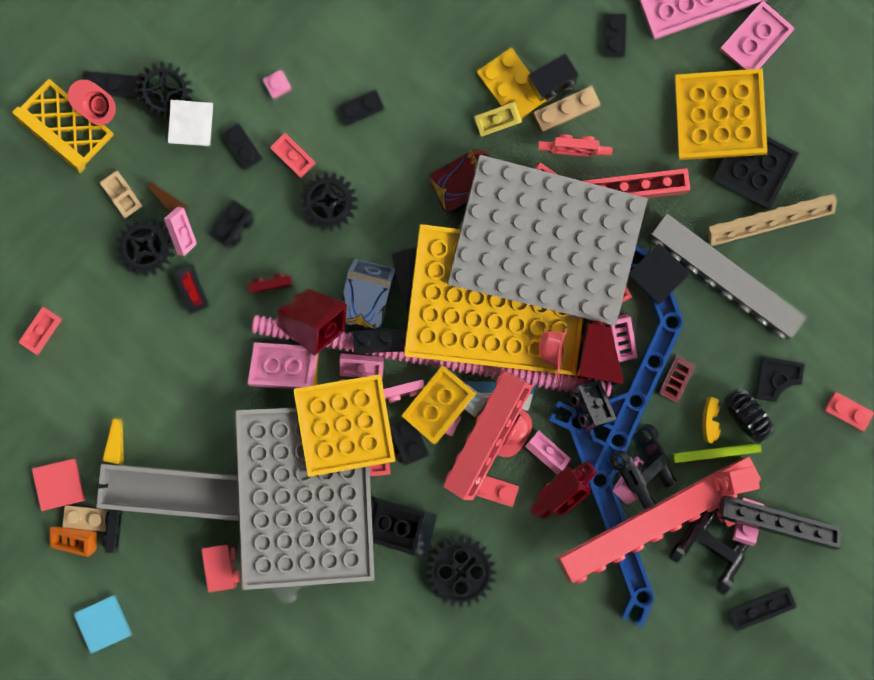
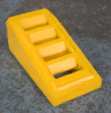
M112 419L103 461L118 465L124 462L122 419Z

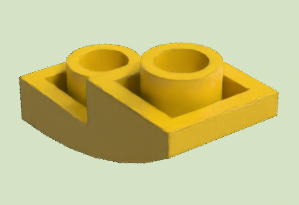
M707 397L702 418L704 442L710 444L714 440L717 441L721 429L718 428L720 423L712 420L713 417H717L720 410V405H718L719 399L714 397Z

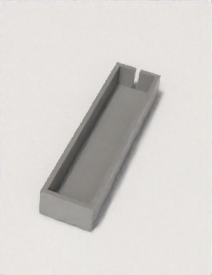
M108 463L101 464L99 484H108V487L98 488L96 508L239 521L237 475Z

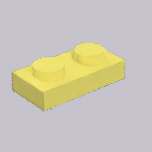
M515 102L474 116L481 137L522 122Z

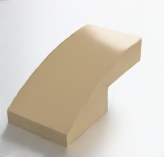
M118 170L100 182L124 218L143 206Z

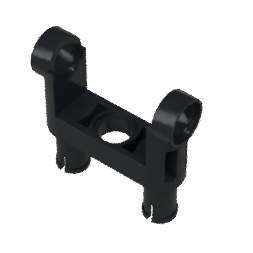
M645 424L638 430V441L648 457L639 468H637L631 455L629 456L622 450L615 451L609 458L610 466L621 473L630 491L636 493L644 509L650 508L656 503L647 485L657 473L665 488L677 482L668 466L669 459L657 440L659 437L658 430L651 424ZM644 431L649 432L652 439L646 438ZM616 456L624 460V465L617 461Z
M706 510L702 513L697 523H693L681 542L675 545L668 559L678 563L683 555H687L694 542H698L728 563L717 580L718 585L716 587V591L724 596L731 589L734 583L733 578L744 562V554L750 545L736 541L733 548L728 547L709 534L708 528L715 517H717V513L707 512Z

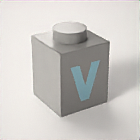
M470 387L477 394L464 410L476 417L477 414L479 415L483 412L487 398Z

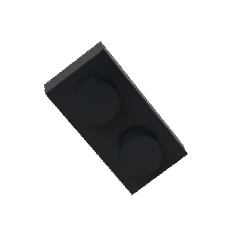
M605 13L603 58H625L626 14Z
M376 89L337 106L346 127L385 110Z
M239 123L221 134L245 171L263 160Z
M110 509L106 513L105 525H108L102 543L103 547H105V553L114 554L119 550L122 510Z

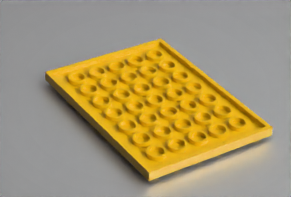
M419 224L404 356L557 373L558 368L543 361L540 357L539 344L544 331L564 332L567 327L562 347L560 374L576 375L583 323L582 317L448 285L447 282L460 229Z

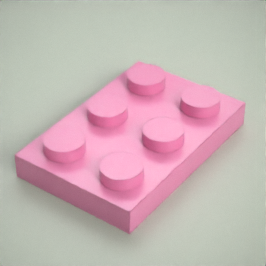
M762 1L719 50L742 70L760 69L795 28Z
M254 343L248 385L282 389L313 386L318 354L314 356L302 345Z

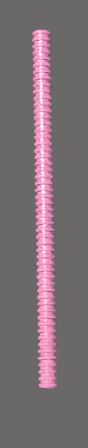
M257 314L254 316L251 329L253 334L259 332V335L265 333L266 336L272 335L274 338L279 336L280 339L285 337L286 340L291 338L292 341H295L277 326V318L273 320L272 317L266 319V316H262V318ZM344 331L326 347L332 346L333 349L339 347V350L344 348L345 351L352 350L354 352L352 333L345 334ZM404 352L370 353L372 356H375V354L378 357L385 356V359L391 357L392 360L397 358L398 361L405 360L406 363L412 361V364L418 362V365L423 363L425 366L432 365L433 368L438 366V369L443 365L446 368L452 369L451 371L458 370L459 373L465 371V374L471 372V375L476 373L480 377L481 375H485L486 378L491 376V379L498 378L505 371L518 376L533 385V387L535 385H538V388L544 386V389L550 387L551 390L558 389L559 392L564 390L565 393L574 390L579 385L597 381V379L591 380V378L584 379L583 376L578 378L577 375L573 377L560 374L558 380L557 373L404 356ZM601 380L600 382L609 399L612 384L609 381L604 383V380Z

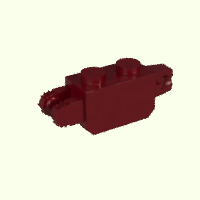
M586 461L575 469L568 467L562 470L558 477L552 482L547 483L538 493L540 498L534 505L532 504L530 508L531 514L541 517V519H546L554 513L562 516L567 514L590 494L591 488L588 483L597 474L596 469L590 462Z

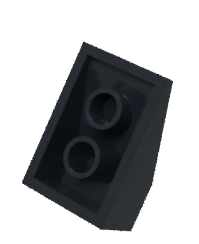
M371 497L373 543L413 556L427 557L438 514Z

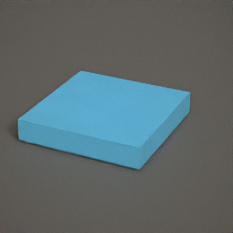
M115 595L74 613L91 654L132 635Z

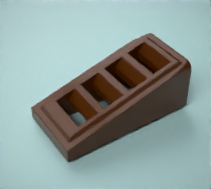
M153 182L148 183L149 189L169 213L176 207L184 208L185 213L189 210L188 206Z

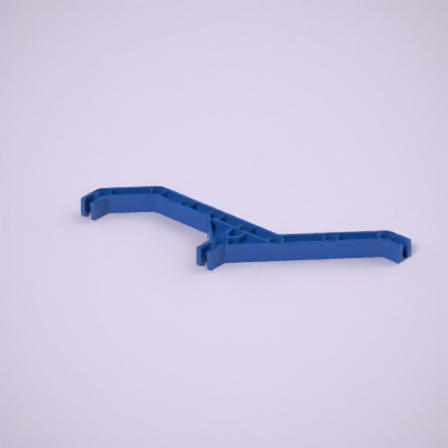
M636 246L634 254L641 257V260L649 253V251ZM632 263L630 270H632L637 264ZM673 291L659 305L647 294L657 320V325L626 393L608 399L617 420L602 426L609 429L604 441L597 439L593 430L586 433L582 426L578 429L572 425V419L578 416L576 409L560 401H556L553 409L557 410L561 407L568 411L570 416L567 422L554 419L556 416L554 413L548 419V421L569 431L580 464L588 461L596 469L597 474L603 475L604 483L601 486L594 484V477L588 485L591 488L590 491L605 531L626 520L619 498L613 492L614 485L612 480L616 470L610 466L609 458L617 450L626 452L683 327V317ZM668 317H672L676 321V326L673 329L666 325ZM650 356L657 358V367L652 368L649 366L648 359ZM633 395H637L640 398L638 407H633L630 404V398ZM616 434L622 437V444L618 447L612 444V437ZM616 456L617 461L620 463L622 458ZM630 551L625 554L626 558L617 563L629 594L620 617L628 621V614L636 604L641 607L638 618L634 620V624L643 627L654 603V593L639 553ZM641 591H646V600L643 602L637 601V594Z

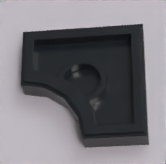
M761 356L754 399L777 402L779 395L786 388L792 385H802L805 364Z

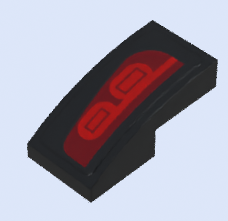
M193 264L173 272L180 294L190 315L210 307Z

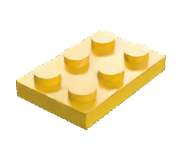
M512 47L477 71V75L499 106L502 107L515 102L521 119L547 102L546 99L541 102L538 100L527 81L530 72Z
M442 365L402 414V417L429 441L436 444L477 393Z

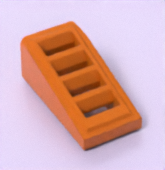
M51 527L50 548L89 557L97 549V532ZM59 535L62 536V542H59Z

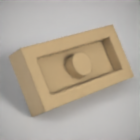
M65 505L62 527L106 532L108 525H105V516L110 509Z

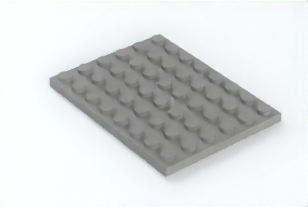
M479 155L447 284L616 326L648 198Z
M296 408L235 410L242 590L375 580L370 467L308 477Z

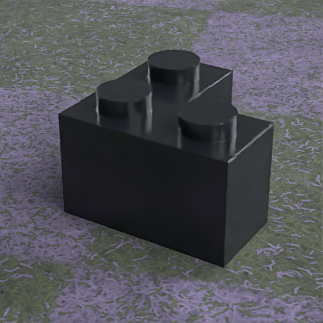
M564 53L528 74L527 81L540 102L544 99L549 101L561 93L566 95L575 89L573 86L577 84L579 74L567 54Z

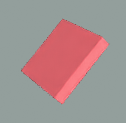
M76 458L32 469L41 511L86 501Z

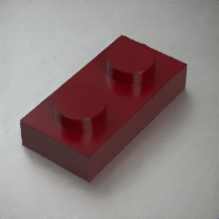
M279 273L273 275L274 279L265 280V277L252 279L253 283L247 285L249 293L256 294L294 286L293 280L290 275L286 276V273Z

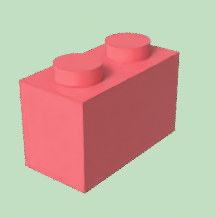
M755 466L715 473L714 486L719 491V495L738 494L760 489Z
M231 543L202 548L208 592L235 588L237 582H240L239 571L234 567V561L237 559L235 547L232 548Z

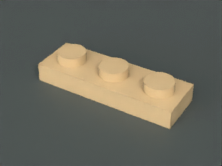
M590 86L535 111L533 115L543 133L600 107L601 104L593 87Z

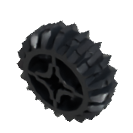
M160 62L159 69L155 63H152V71L145 67L144 72L146 75L143 73L138 74L142 81L136 80L134 84L141 88L134 89V94H141V96L137 97L135 101L144 102L140 106L141 110L146 107L149 108L146 112L147 116L153 111L155 112L154 119L157 120L159 114H162L163 121H166L168 114L167 103L170 96L181 95L180 100L192 101V98L186 95L193 92V89L186 88V86L191 84V80H183L187 74L183 73L180 76L178 74L181 70L179 66L175 71L171 70L173 63H169L168 68H165L164 62ZM159 75V84L146 88L148 80ZM166 75L172 77L180 88L171 86L167 81ZM162 84L164 89L170 92L166 93L165 98L162 96V92L157 91V89H161ZM147 95L158 98L161 108L154 105Z
M737 388L728 393V396L724 398V404L729 414L751 440L761 443L770 438V435L774 433V426L770 418L756 399L746 390Z

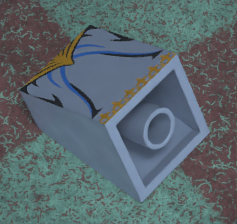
M354 259L348 270L342 302L347 304L345 324H358L368 330H380L396 273L395 268Z

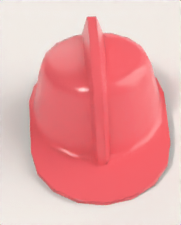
M81 79L75 81L70 86L68 100L78 113L95 125H104L113 119L116 105L109 93L89 80Z
M567 327L564 332L544 331L539 344V354L543 361L558 368V380L560 378L562 347Z
M521 409L497 454L498 456L511 457L517 454L524 445L532 429V420L526 411Z

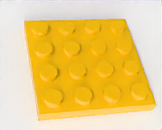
M763 68L675 75L679 160L767 155Z
M381 374L293 389L308 477L395 462Z

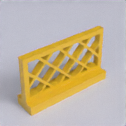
M48 79L20 108L17 107L12 114L21 125L80 174L86 168L85 165L114 136V133L105 125L92 126V122L89 120V126L76 127V116L82 115L76 112L73 107V112L60 113V103H70L68 94ZM51 87L56 91V99H44V92ZM57 103V113L45 114L44 104ZM33 104H41L42 114H31L28 109ZM57 117V128H48L45 125V118ZM60 117H73V127H61ZM89 130V140L77 141V131ZM92 130H102L106 133L101 140H92ZM74 131V141H63L61 139V132ZM77 145H90V152L83 158L78 153Z

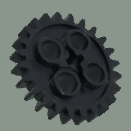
M460 536L459 542H456L451 537V544L443 540L444 547L436 546L438 553H430L434 561H427V564L432 566V569L426 570L427 574H432V577H429L427 582L434 583L430 590L437 589L438 592L435 597L438 598L443 595V603L447 602L448 599L451 600V607L454 606L455 602H459L460 608H462L463 602H467L468 606L471 607V600L473 599L480 603L478 596L481 595L486 598L485 589L492 591L491 586L488 585L489 582L494 583L496 581L490 577L492 574L497 573L496 570L490 568L496 564L495 561H488L492 553L485 554L484 552L487 547L479 548V540L471 544V537L467 539V542L463 541L462 536ZM460 550L467 553V559L463 562L455 559L456 552ZM474 557L476 560L465 569L466 575H459L450 586H447V582L457 574L456 568L462 569ZM474 566L481 567L483 570L482 575L473 577L470 574L471 569ZM441 567H450L452 569L451 575L448 577L441 576L439 573ZM458 582H464L467 584V589L465 592L460 593L455 590V585Z

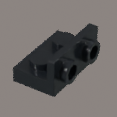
M233 199L208 234L229 249L236 247L242 240L240 235L245 229L248 230L253 225L255 214Z
M600 380L579 385L569 393L571 404L575 407L579 416V422L586 433L596 427L613 423L617 420Z
M406 419L390 425L392 443L395 442L398 448L395 454L399 463L404 462V465L407 466L429 456L420 432Z

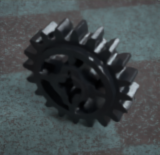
M324 172L323 179L316 174V182L308 179L311 186L302 187L306 194H299V197L305 200L299 203L300 207H305L301 214L309 215L305 220L307 223L314 220L312 225L314 229L320 224L322 232H324L326 226L333 232L334 225L341 230L342 222L349 225L347 217L355 218L351 210H358V207L352 204L359 201L358 197H352L356 193V189L349 190L352 183L348 181L344 184L345 177L343 175L337 180L335 172L331 178H329L327 172ZM331 186L342 190L345 196L340 197L333 194ZM323 187L322 194L316 197V199H312L315 192ZM328 197H330L331 200L334 201L330 204V207H327L326 204L323 203L327 201ZM345 205L342 213L334 217L335 210ZM312 208L324 210L326 218L316 215Z
M142 217L141 224L136 219H133L134 226L132 227L126 223L127 231H119L123 238L115 239L121 243L120 246L114 247L115 250L121 251L116 258L124 259L120 265L122 267L128 266L127 272L129 273L135 270V275L138 277L142 271L146 278L149 277L150 271L153 275L157 276V268L165 271L163 264L171 265L167 258L175 257V254L170 252V249L175 248L174 244L169 243L172 241L171 236H166L169 233L168 228L162 230V222L157 223L155 226L156 222L153 218L148 223L147 219ZM142 231H151L149 235L144 237L135 236ZM158 236L161 240L162 245L161 252H159L156 248V239ZM130 242L133 244L135 251L133 258L129 252ZM138 243L147 245L152 250V253L144 250ZM148 257L156 259L149 264H140L142 260Z

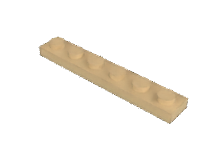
M834 194L820 196L809 201H800L794 205L778 207L775 210L759 212L749 217L737 218L734 221L718 223L709 227L708 240L710 245L714 246L834 214L837 199Z

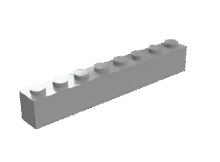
M666 214L650 234L649 238L652 239L651 243L654 246L660 243L678 262L682 261L686 264V269L694 275L698 273L704 278L703 282L712 288L717 287L722 291L720 294L729 301L733 299L739 304L738 308L747 314L749 312L756 316L755 320L764 327L768 325L774 330L772 333L782 340L784 338L791 339L807 317L670 215Z

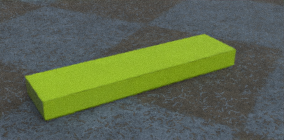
M753 443L673 453L671 461L678 463L762 452L761 444Z

